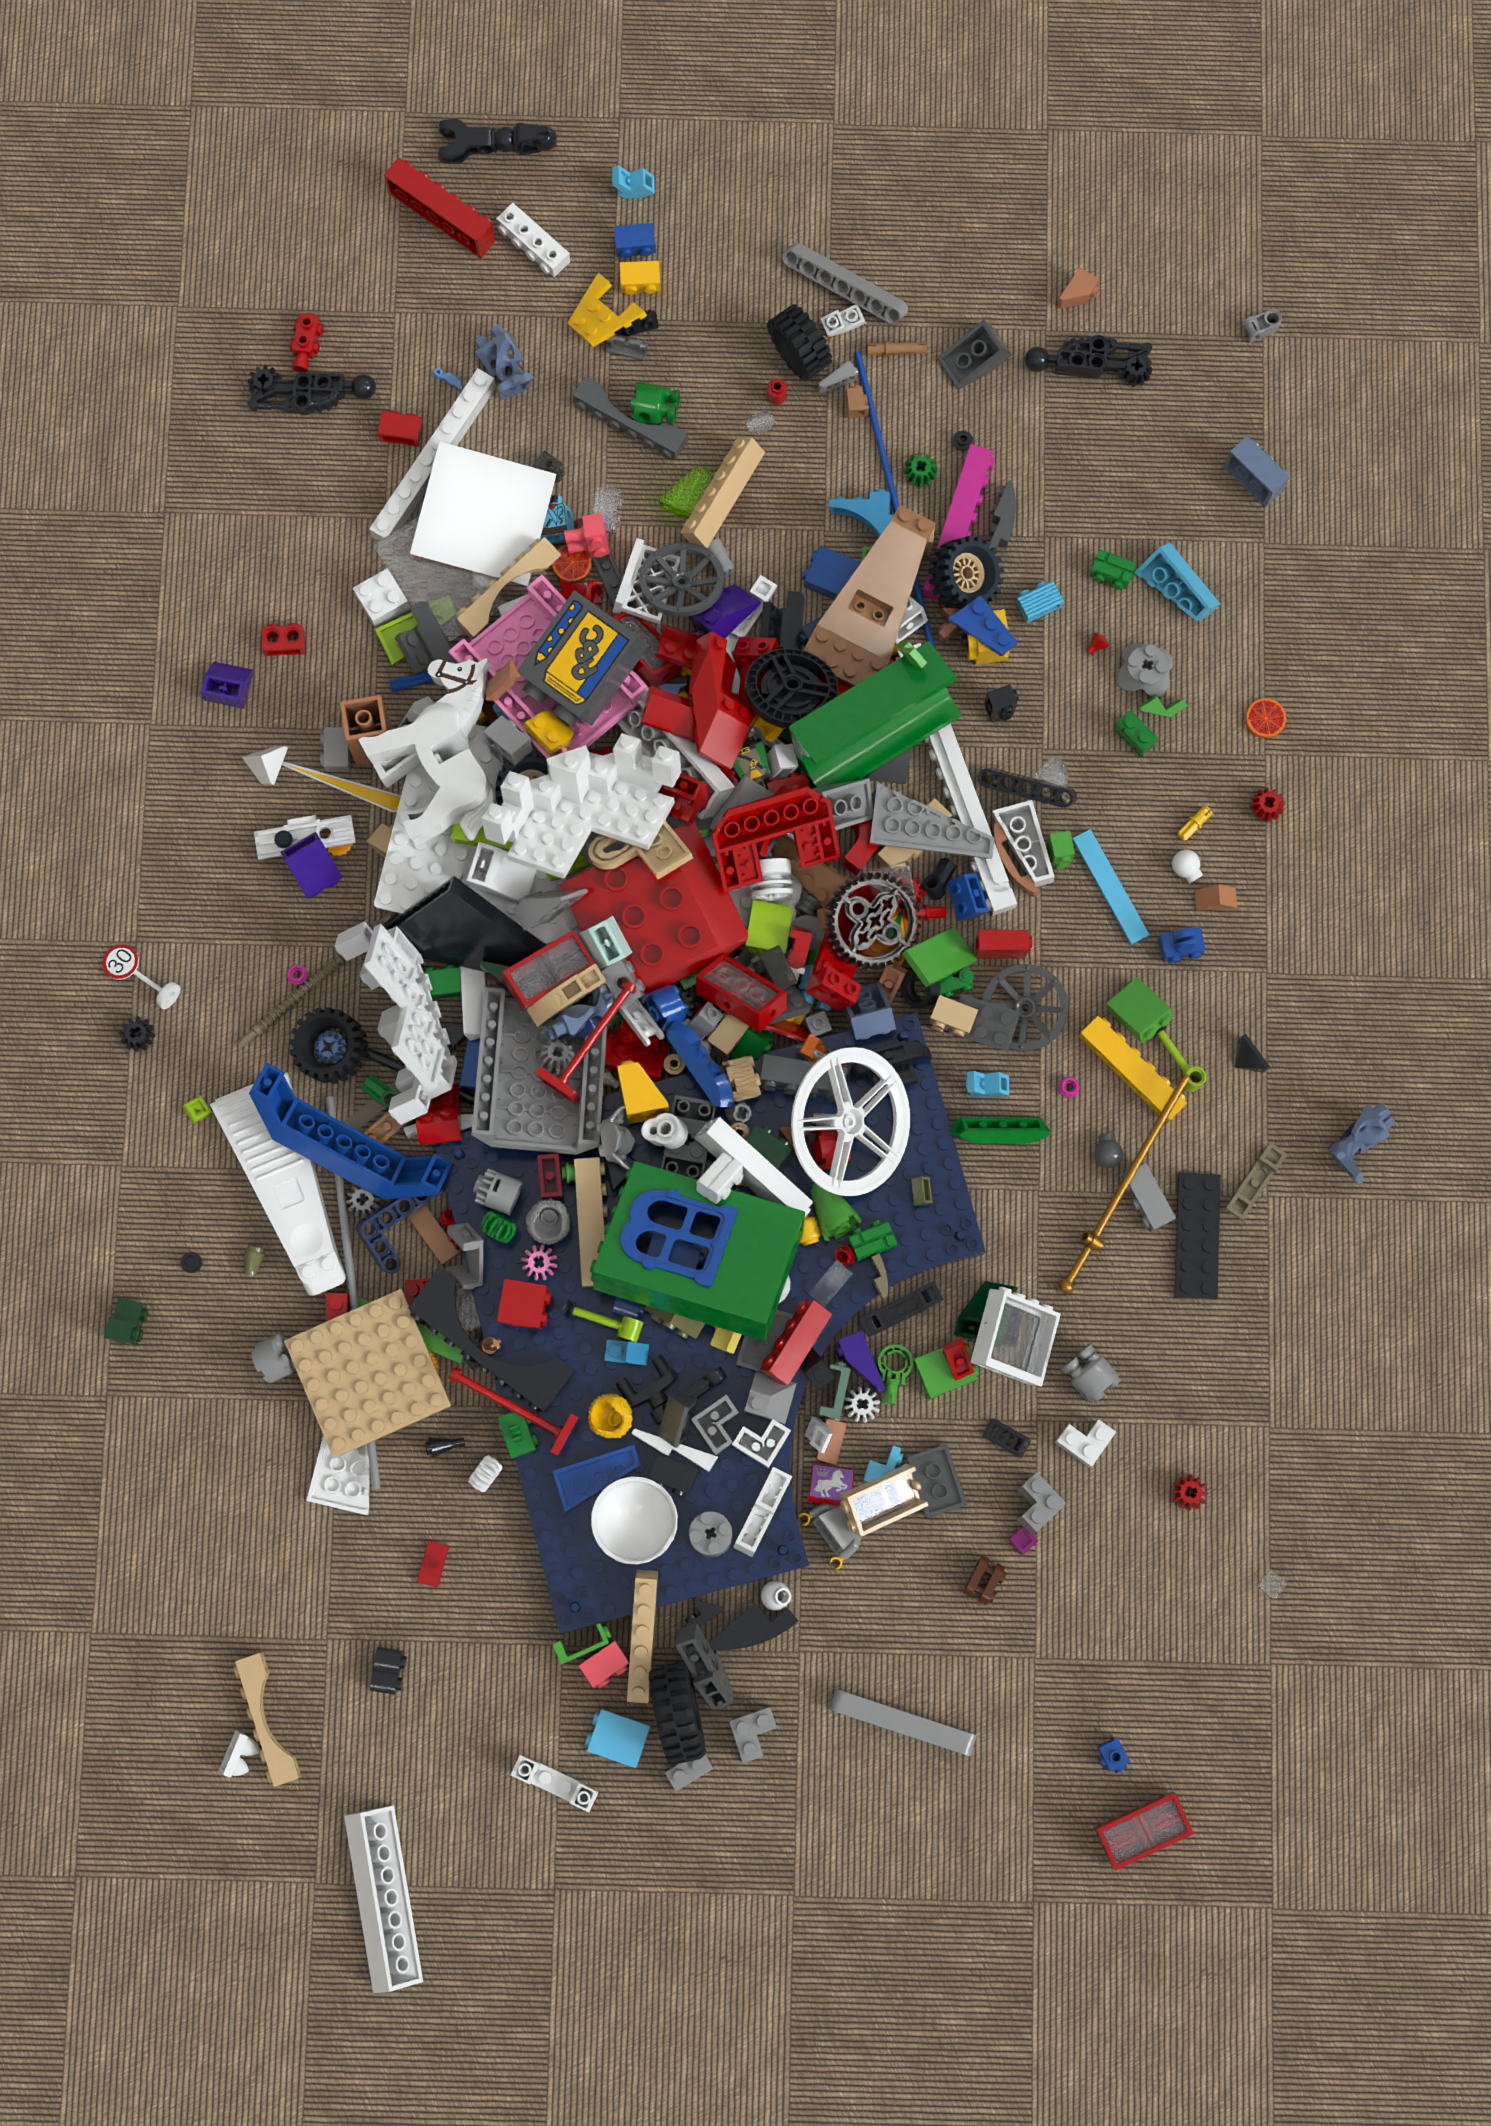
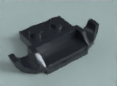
M906 1040L870 1050L889 1062L899 1075L904 1087L918 1084L913 1065L917 1064L916 1060H933L929 1048L916 1042H906ZM854 1063L850 1069L852 1082H855L863 1075H868V1078L873 1077L875 1085L881 1080L876 1073L864 1065Z

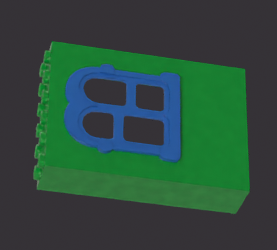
M634 1161L631 1170H627L625 1180H627L626 1185L620 1188L618 1198H620L619 1203L613 1206L611 1213L613 1219L605 1227V1240L599 1243L597 1249L598 1258L592 1261L590 1267L594 1290L766 1341L802 1238L805 1225V1211L735 1190H731L725 1200L721 1199L715 1204L697 1192V1179ZM657 1201H665L687 1208L688 1211L681 1229L677 1230L652 1222L647 1214L650 1205ZM702 1212L720 1218V1223L713 1239H706L690 1233L696 1213ZM650 1231L666 1236L662 1251L658 1257L643 1254L637 1249L636 1239L640 1234ZM675 1240L686 1241L709 1249L702 1270H695L668 1260Z

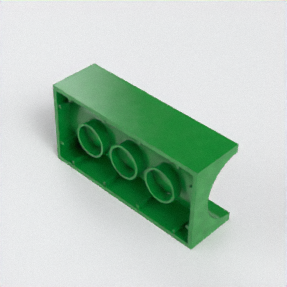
M930 641L916 648L927 662L923 668L914 667L903 656L789 726L798 765L803 773H806L808 780L814 788L859 780L962 717L960 710L946 689L948 685L957 680L956 675Z

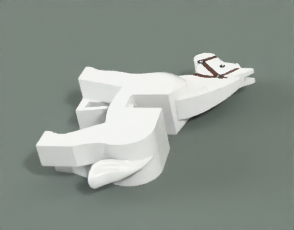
M487 658L477 663L470 659L458 664L440 659L431 662L428 667L429 675L434 683L444 686L448 693L435 704L426 707L410 725L388 730L375 737H362L358 739L386 788L422 763L439 789L427 807L399 813L403 820L402 823L416 847L443 833L449 826L460 823L466 838L470 841L474 840L483 825L481 818L490 803L495 804V790L469 750L468 735L479 718L486 691L485 674L490 668Z

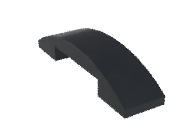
M933 1281L859 1318L869 1338L930 1308L944 1299Z

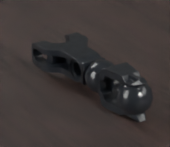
M459 119L442 120L439 123L440 133L444 137L454 138L455 141L451 145L439 149L438 159L445 164H461L470 155L497 153V149L505 153L515 149L520 155L539 153L555 148L557 136L551 127L545 125L517 123L514 130L509 127H502L496 131L495 127H468Z

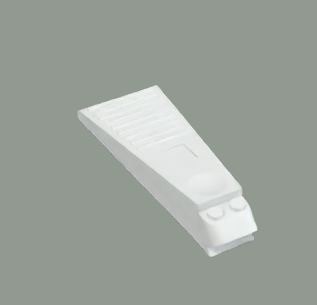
M287 1072L284 1074V1077L293 1091L291 1081ZM252 1084L215 1099V1102L211 1103L210 1106L295 1267L307 1294L314 1296L341 1285L346 1280V1272L337 1251L313 1161L272 1140L249 1095L254 1085Z

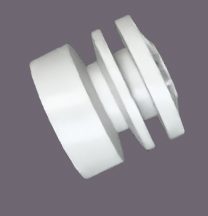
M772 858L759 860L763 881L750 885L751 890H758L751 893V900L771 902L793 896V889L786 888L792 886V881L783 879V877L791 875L790 859Z

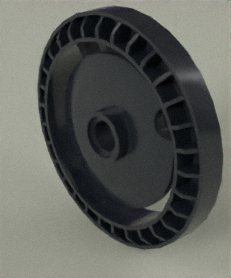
M792 648L772 650L758 657L751 664L747 672L744 686L745 696L752 710L764 721L784 729H789V726L838 697L839 692L838 681L834 672L822 659L807 651ZM770 669L762 679L760 694L757 687V680L762 673Z

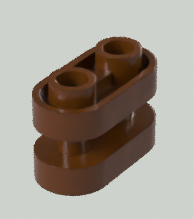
M981 1555L963 1593L969 1597L974 1592L979 1594L978 1601L986 1605L988 1602H993L997 1594L995 1588L998 1583L1002 1584L1007 1572L1004 1571L1005 1567L999 1563L994 1568L989 1566L990 1559ZM983 1573L989 1575V1578L983 1587L978 1583Z

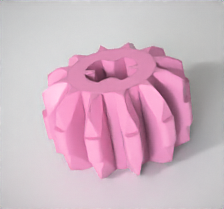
M533 1245V1254L529 1250L525 1251L529 1259L525 1257L521 1259V1261L528 1263L522 1266V1269H530L526 1274L528 1277L535 1273V1281H538L539 1274L542 1275L543 1280H546L545 1272L552 1276L554 1273L549 1268H557V1264L550 1263V1261L556 1260L557 1257L556 1255L548 1257L552 1253L551 1248L544 1253V1245L540 1246V1251H537V1247ZM540 1257L544 1258V1266L542 1268L540 1266L538 1268L534 1267L536 1265L534 1261L536 1258L539 1260Z

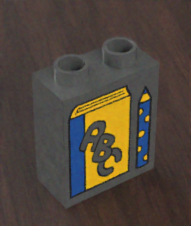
M574 590L519 667V674L528 680L522 690L541 704H543L548 695L559 702L553 713L572 727H574L579 718L592 726L647 650L649 644Z

